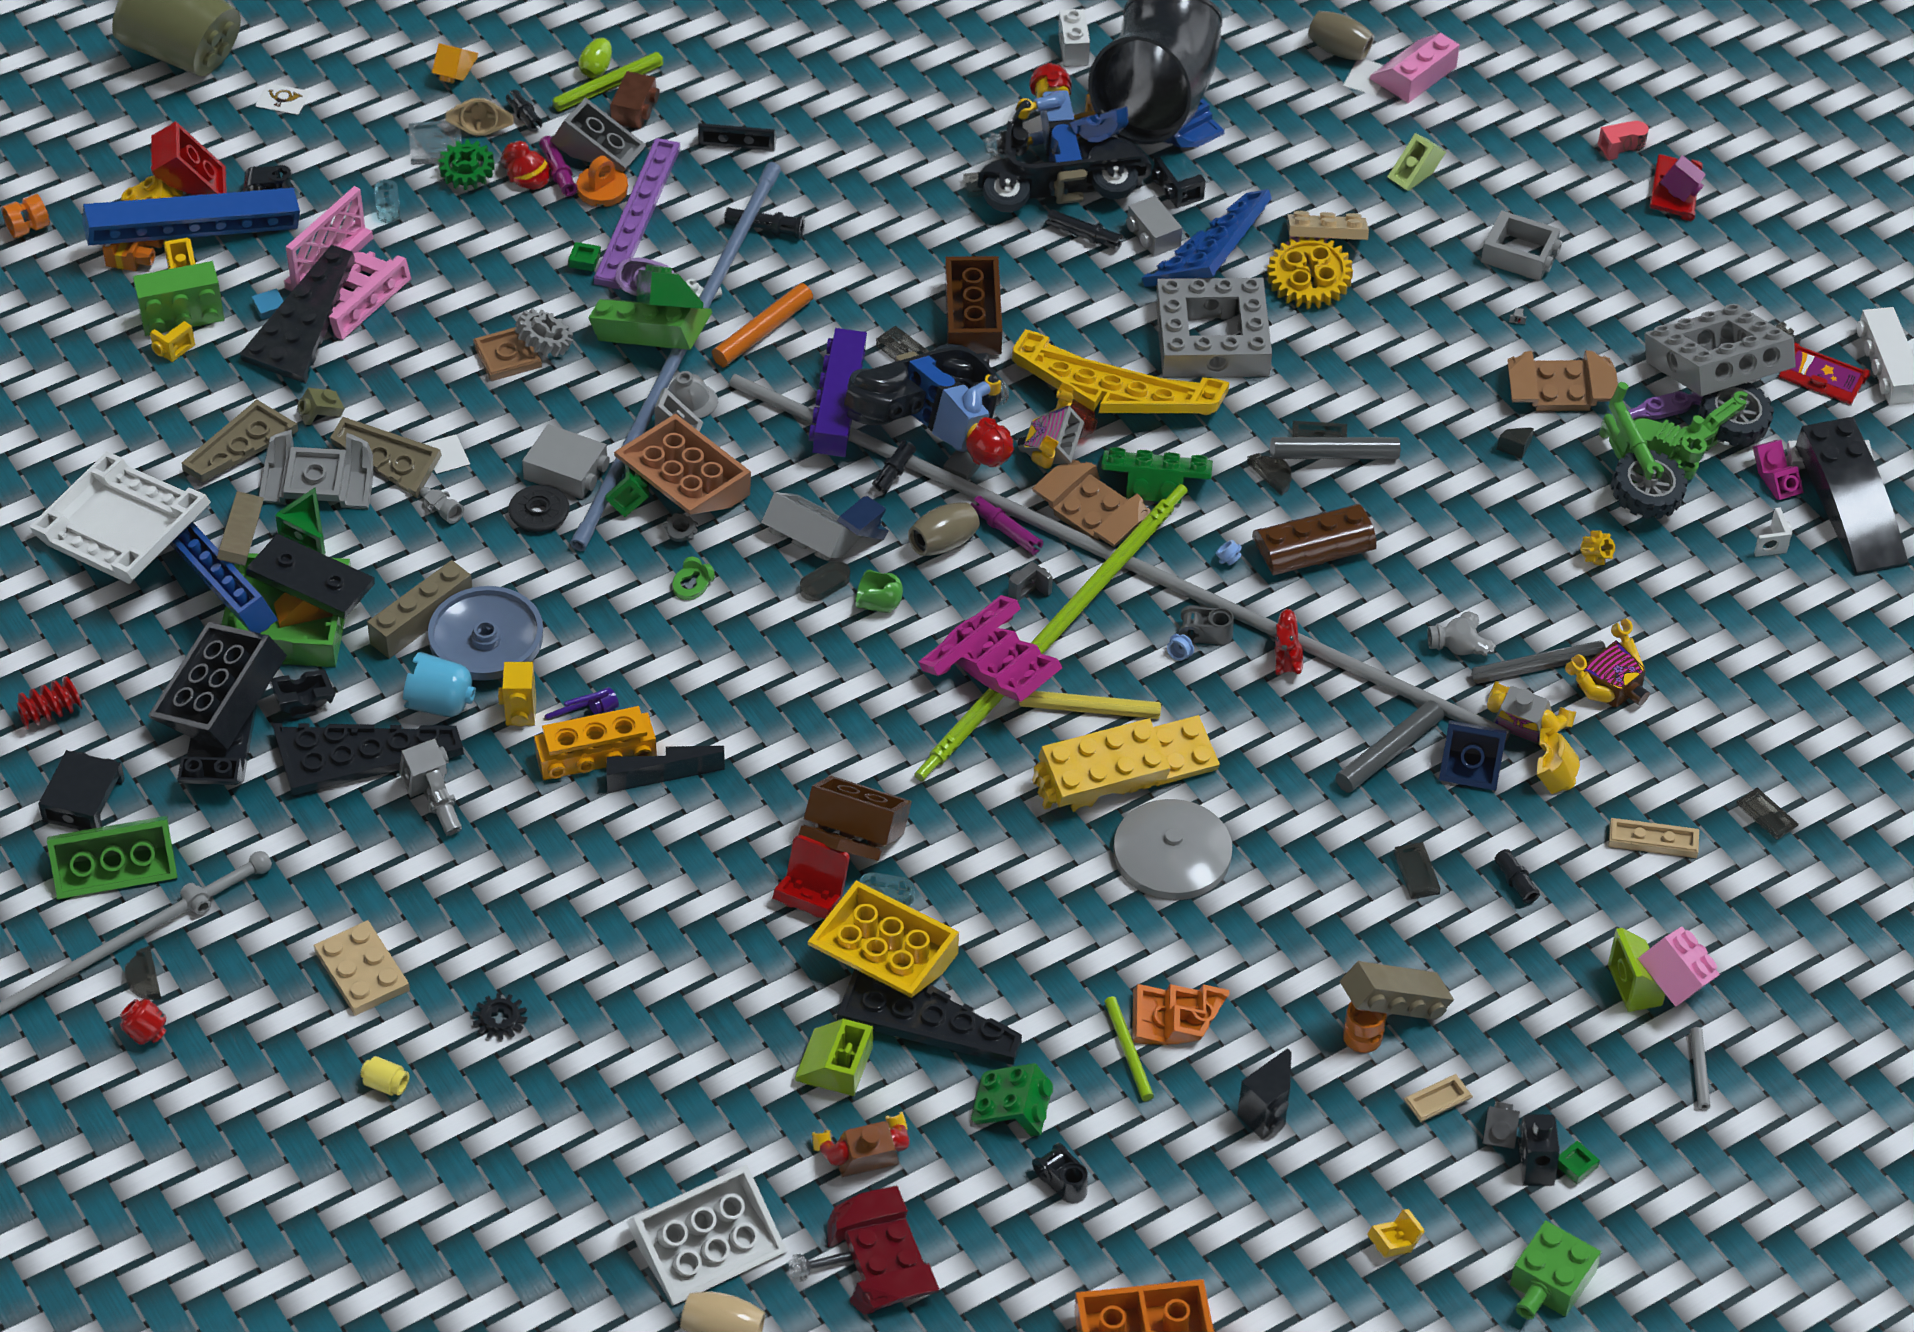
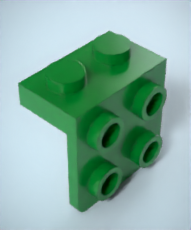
M1036 1063L986 1071L981 1077L971 1120L978 1125L1016 1119L1030 1137L1041 1135L1043 1124L1047 1117L1050 1096L1053 1093V1083Z

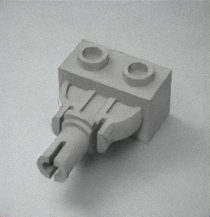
M432 739L402 750L399 773L410 798L424 793L429 802L428 809L430 813L437 814L446 836H450L461 831L462 826L453 807L456 798L453 794H448L444 782V776L447 774L446 764L449 763L447 753L443 746L438 747L436 740Z

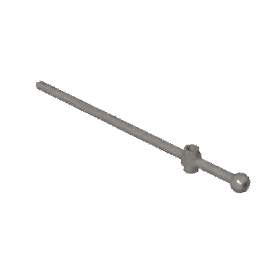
M263 851L254 852L247 864L204 888L196 886L194 883L186 884L180 891L181 901L1 1001L0 1016L187 910L195 912L197 915L207 913L211 908L209 898L253 873H267L272 865L269 856Z

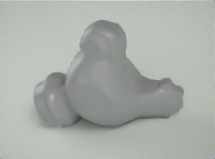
M1470 611L1464 612L1460 617L1453 619L1446 627L1436 624L1435 626H1429L1427 631L1430 649L1441 650L1445 646L1457 655L1474 653L1487 656L1494 653L1496 645L1492 643L1491 639L1486 640L1478 635L1476 629L1479 625V617Z

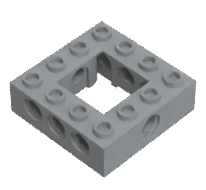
M1263 278L1157 279L1156 310L1163 378L1270 377L1272 348ZM1236 312H1239L1238 331H1241V335H1189L1188 319L1221 318V320L1233 318Z
M1738 304L1726 305L1724 309L1715 312L1706 311L1701 316L1695 318H1683L1678 320V323L1672 325L1657 326L1654 330L1644 333L1646 362L1700 396L1796 367L1794 337Z

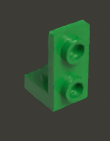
M626 464V477L606 494V500L624 517L629 515L649 497V482Z

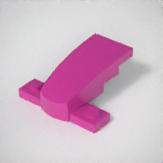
M1000 595L977 615L958 625L940 645L918 661L924 672L936 676L949 671L951 665L956 662L968 674L985 686L1019 702H1022L1063 667L1057 658L1041 654L1036 644L1020 641L1015 631L998 628L1002 624L1009 622L1013 615L1021 609L1016 599Z

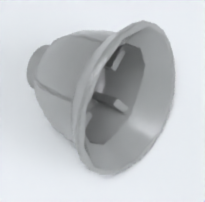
M682 371L669 385L668 390L699 419L711 414L718 405L716 393L706 386L701 377L696 374Z

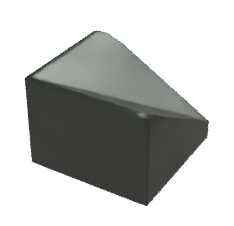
M1534 428L1506 429L1499 436L1497 450L1523 458L1532 441Z

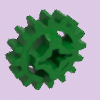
M466 139L465 144H461L457 140L455 147L447 145V152L441 151L440 153L441 159H438L440 177L445 178L446 184L453 182L455 189L459 185H463L464 190H467L469 185L477 189V183L480 182L485 185L487 184L486 177H493L492 170H495L493 152L488 151L487 145L480 147V141L470 144V140Z

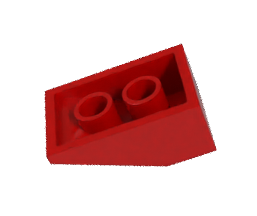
M175 121L151 135V171L157 179H161L169 187L193 195L226 193V166Z

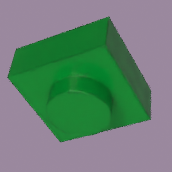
M575 242L568 259V266L594 272L601 255V246Z
M1577 1140L1559 1154L1557 1167L1578 1184L1599 1167L1600 1160Z

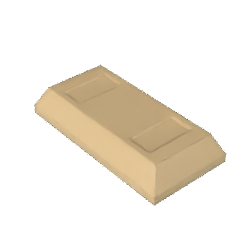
M1454 1074L1405 1097L1404 1101L1418 1120L1423 1122L1472 1099L1473 1096L1457 1074Z

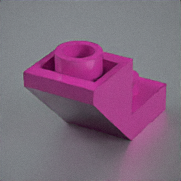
M1774 440L1752 447L1758 473L1777 500L1804 493L1798 466H1787L1782 440Z

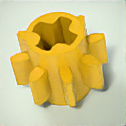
M1592 530L1590 533L1591 537H1583L1580 551L1586 557L1585 562H1593L1594 565H1605V559L1613 558L1615 552L1614 541L1610 538V533Z

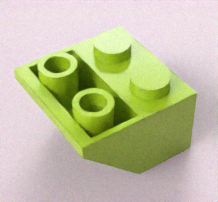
M841 1019L815 1028L795 1076V1081L854 1096L873 1048V1026Z

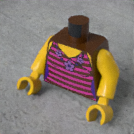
M1625 618L1621 620L1623 630L1620 628L1619 623L1614 624L1611 628L1612 635L1621 639L1620 643L1615 640L1588 663L1582 655L1578 654L1572 657V661L1565 666L1566 673L1577 676V687L1583 690L1588 699L1604 702L1612 707H1619L1629 698L1641 706L1650 695V692L1642 687L1646 672L1633 638L1628 636L1632 632L1633 625L1629 619Z

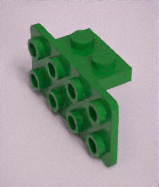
M1112 447L1104 451L1101 468L1104 470L1129 472L1126 499L1139 494L1143 500L1160 502L1162 499H1166L1179 484L1183 485L1184 477L1211 479L1213 461L1208 460V457L1203 455H1192L1191 458H1185L1173 452H1167L1164 455H1153V452L1149 450H1137V453L1126 452L1123 448Z

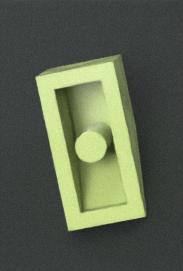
M1415 133L1389 173L1388 178L1409 191L1433 174L1446 151Z

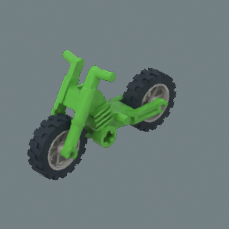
M1619 382L1608 405L1613 415L1606 414L1604 416L1599 431L1600 437H1609V443L1619 460L1611 479V490H1614L1613 496L1615 500L1620 501L1619 505L1624 509L1628 508L1633 515H1642V518L1650 519V517H1655V519H1661L1664 515L1667 517L1672 515L1674 510L1677 511L1687 491L1688 481L1694 478L1699 467V461L1703 458L1705 451H1708L1719 442L1724 443L1726 441L1732 446H1737V444L1749 446L1750 443L1756 444L1761 438L1765 437L1773 420L1774 408L1770 406L1771 400L1769 397L1764 396L1765 392L1760 388L1757 390L1754 388V384L1750 382L1703 396L1699 405L1698 415L1693 417L1691 424L1681 428L1678 425L1674 426L1675 424L1672 422L1668 423L1669 420L1667 419L1664 423L1645 418L1633 420L1623 403L1629 386L1625 382Z

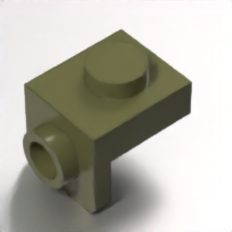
M307 388L297 406L305 425H311L317 414L341 417L345 410L337 392L330 389Z

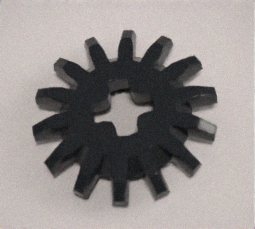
M501 993L496 994L497 999L491 1000L489 996L485 997L487 1001L485 1005L478 1002L476 1006L481 1012L473 1011L472 1016L479 1019L473 1021V1025L482 1026L477 1030L479 1034L489 1031L487 1038L491 1039L498 1032L499 1040H503V1032L506 1031L512 1038L515 1036L512 1029L517 1031L523 1030V1026L518 1023L527 1022V1017L521 1016L527 1012L526 1007L518 1009L522 1003L520 999L513 1003L511 1002L513 995L508 994L507 998L504 999L501 998ZM499 1012H504V1016L508 1019H503L501 1023H496L495 1018H492V1016H497Z

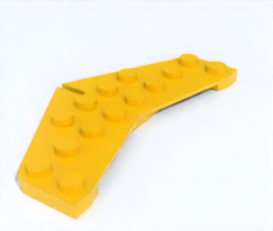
M1026 329L1014 345L1012 351L1013 362L1056 389L1059 388L1062 382L1075 387L1072 394L1073 399L1093 412L1100 400H1102L1099 413H1199L1210 415L1219 409L1228 393L1230 384L1227 381L1205 377L1202 378L1200 383L1163 379L1085 359L1049 344V337Z

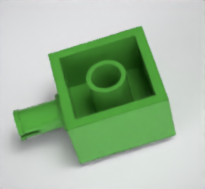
M1545 1220L1514 1265L1510 1286L1525 1294L1516 1306L1518 1314L1523 1318L1531 1320L1540 1306L1544 1304L1566 1317L1595 1275L1602 1251Z

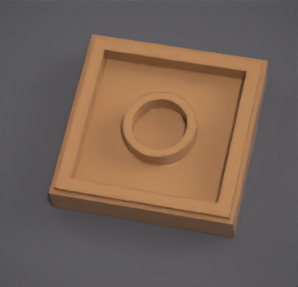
M516 327L473 339L474 347L490 381L542 367L541 358L538 352H534V347H526L525 340L518 339L519 334L515 332Z

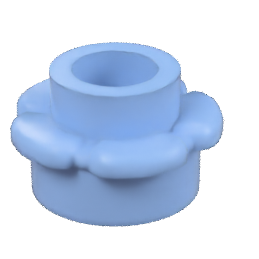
M1234 540L1224 543L1216 552V555L1220 558L1219 563L1224 564L1227 562L1228 565L1235 563L1241 557V545L1236 544Z
M1174 634L1170 637L1167 651L1173 659L1182 661L1193 655L1194 646L1191 639L1186 635L1182 634L1179 636V634Z

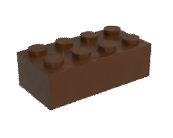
M946 257L945 292L948 344L962 345L976 354L1002 355L1003 332L999 257Z

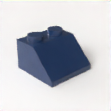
M1449 720L1439 781L1496 791L1507 730Z

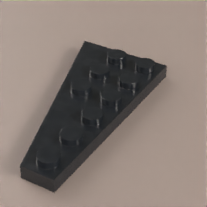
M331 244L241 351L240 357L242 361L306 384L309 378L308 370L310 366L314 365L316 360L315 352L317 347L322 345L329 327V315L333 313L334 304L338 303L340 299L339 291L342 284L347 281L355 261L353 252Z
M272 723L292 796L398 771L400 769L402 750L432 739L436 740L438 747H444L448 758L464 755L463 745L456 726L421 725L418 729H402V725H390V728H375L374 724H328L326 727H310L309 723H298V727H283L282 723Z
M856 969L853 971L837 1012L836 1021L846 1019L873 1026V1031L1010 1065H1014L1022 1043V1034L993 1018L985 1019L974 1013V1008L967 1004L959 1005L951 1000L949 994L930 984L911 998Z

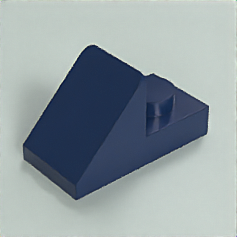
M869 496L861 498L840 515L837 522L858 536L884 540L889 530L881 525V518L886 511L885 507Z

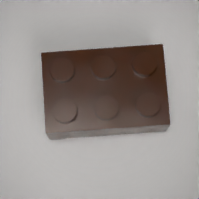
M830 775L812 785L804 820L812 822V826L824 830L832 828L840 831L839 834L844 837H860L866 839L869 845L884 847V845L887 846L904 835L912 801Z

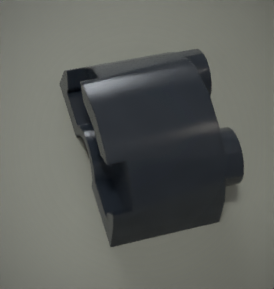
M325 669L305 672L297 680H292L287 675L275 677L270 682L281 711L290 713L292 718L295 719L317 715L319 713L317 709L327 701L331 704L336 694Z

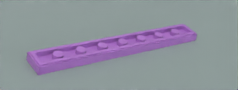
M655 138L594 276L595 285L620 289L616 281L617 267L623 260L634 257L679 154L680 142Z

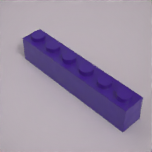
M835 328L834 337L828 338L826 354L830 355H825L823 362V371L827 372H821L819 388L823 390L818 389L816 406L820 407H814L812 423L816 425H811L809 432V441L814 442L813 453L840 457L846 456L852 419L847 417L848 409L844 407V401L852 372L862 369L867 332Z

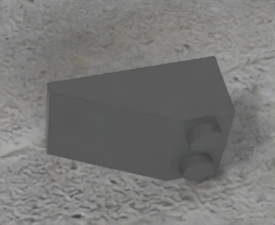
M584 98L570 113L550 140L561 151L573 158L592 163L597 157L606 156L614 163L616 170L623 172L646 147L645 143L587 98Z

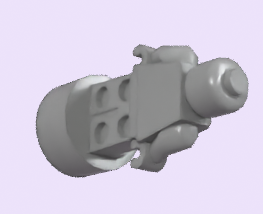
M423 487L420 490V495L425 499L423 504L430 513H432V510L438 511L440 516L450 524L458 522L463 516V505L454 499H447V497H450L447 491L431 490L428 487Z

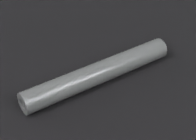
M1694 1027L1690 1030L1698 1108L1700 1110H1708L1711 1105L1703 1031L1699 1027Z

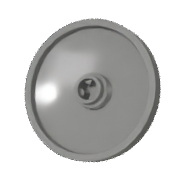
M1163 799L1145 803L1127 814L1119 824L1115 834L1114 859L1119 872L1134 888L1156 898L1185 900L1201 896L1215 888L1224 879L1231 864L1232 841L1226 826L1210 810L1193 802Z

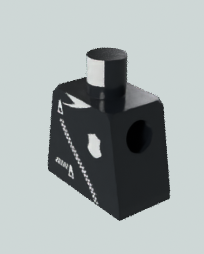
M1552 1114L1524 1115L1517 1133L1523 1186H1554L1560 1151L1556 1117ZM1539 1156H1544L1542 1164L1536 1163L1535 1159Z

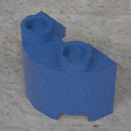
M1126 106L1101 114L1100 118L1097 114L1070 122V125L1076 134L1081 135L1088 142H1101L1119 134L1127 126L1128 108Z

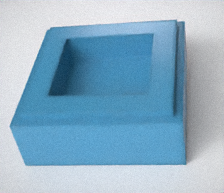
M277 288L252 296L253 305L261 320L270 318L283 303Z

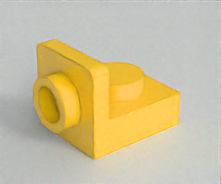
M185 321L170 330L166 335L155 329L150 332L153 351L158 356H163L171 362L195 345L192 325Z

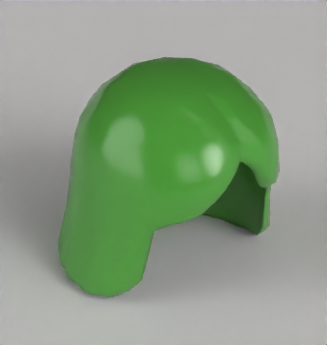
M873 570L865 571L857 588L856 607L884 613L894 611L899 606L903 596V586L900 579L892 573H879Z

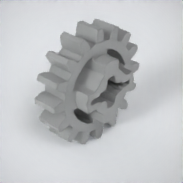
M533 308L530 312L524 310L515 324V332L519 334L518 339L525 340L526 347L532 346L534 347V352L543 353L545 356H548L549 353L554 357H557L559 353L564 355L573 341L571 339L573 333L568 331L570 327L563 325L561 318L555 319L553 313L544 312L542 309L539 313Z

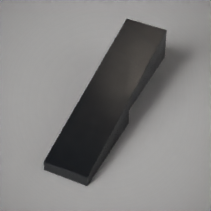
M724 746L666 747V756L607 757L606 776L608 793L725 770Z

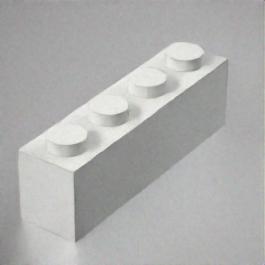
M1894 307L1863 310L1861 319L1856 325L1857 335L1864 342V351L1872 362L1873 374L1878 377L1881 394L1885 395L1889 405L1914 402V355Z

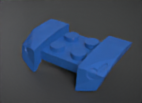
M1202 98L1191 121L1164 142L1178 147H1200L1222 136L1225 132L1212 119V113L1209 111L1210 105Z

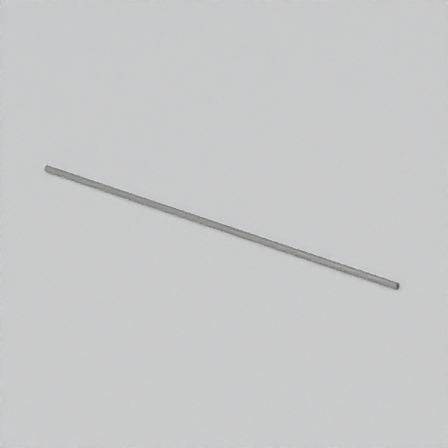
M737 374L732 376L730 380L731 387L816 425L812 423L813 409ZM851 427L848 441L885 458H891L897 449ZM912 455L905 467L975 499L980 495L996 508L999 507L1004 510L1006 514L1106 560L1116 550L1105 543ZM1133 556L1123 566V568L1210 608H1226L1232 612L1234 619L1276 637V624L1278 623ZM1298 633V640L1302 645L1303 651L1420 705H1424L1429 700L1435 701L1442 708L1444 716L1457 722L1507 730L1505 743L1511 734V730Z

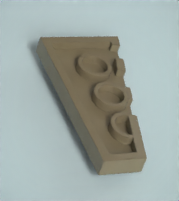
M255 400L181 463L182 470L199 481L205 482L268 448L270 437L288 430H292V434L298 432V424L261 401Z
M345 417L341 418L330 437L332 444L341 450H346L347 433L368 442L373 454V470L418 498L420 490L426 484L442 456L438 448Z

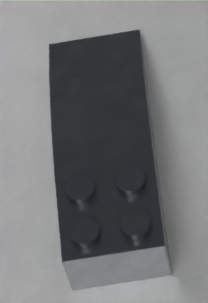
M1847 417L1802 426L1795 447L1803 460V464L1855 575L1907 566L1908 559L1893 508L1874 459L1854 418Z

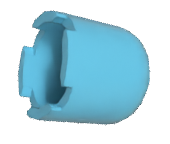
M423 652L416 654L413 662L417 663L414 674H407L404 685L403 700L407 701L404 705L405 708L443 717H453L459 715L467 703L472 704L476 688L472 687V677L465 666Z

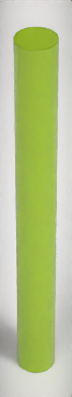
M1108 997L1104 1002L1142 1101H1150L1154 1095L1116 997Z

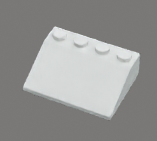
M747 1164L634 1216L627 1221L641 1254L672 1306L686 1300L690 1293L703 1292L787 1252Z

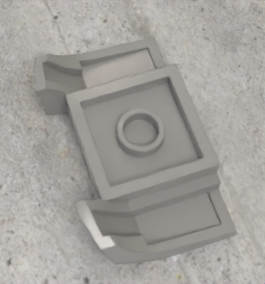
M292 430L270 437L259 497L264 498L263 504L286 505L287 499H298L315 487L317 500L338 501L341 508L369 509L373 484V454L368 442L349 433L346 434V450L294 447Z

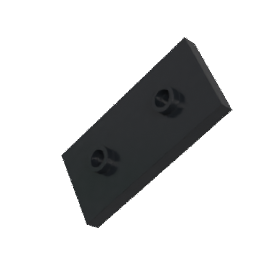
M279 534L273 537L246 568V575L342 619L349 615L375 584V577Z

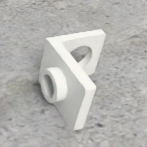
M1781 507L1774 510L1771 522L1773 534L1758 536L1754 551L1755 557L1787 553L1792 536V527L1789 521L1786 522ZM1768 541H1777V544L1772 548H1763V545Z

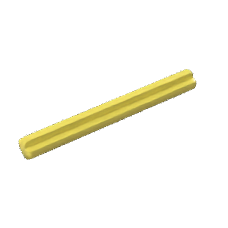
M1034 691L1022 702H1019V706L1151 719H1159L1161 715L1160 702Z

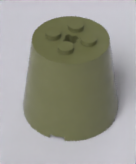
M118 0L112 21V32L114 38L124 46L195 75L206 76L212 73L230 53L240 30L241 16L225 0Z

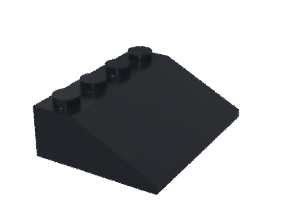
M208 622L148 716L206 745L228 750L287 655L269 635Z

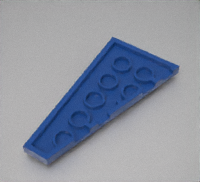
M1269 189L1245 193L1226 209L1228 214L1215 218L1209 223L1210 229L1205 233L1203 230H1200L1174 251L1175 257L1160 262L1157 265L1158 271L1156 273H1147L1143 276L1144 286L1157 285V279L1212 278L1215 276L1216 271L1226 261L1228 255L1236 248L1238 242L1245 236L1247 230L1255 223L1256 218L1265 210L1266 205L1272 199Z

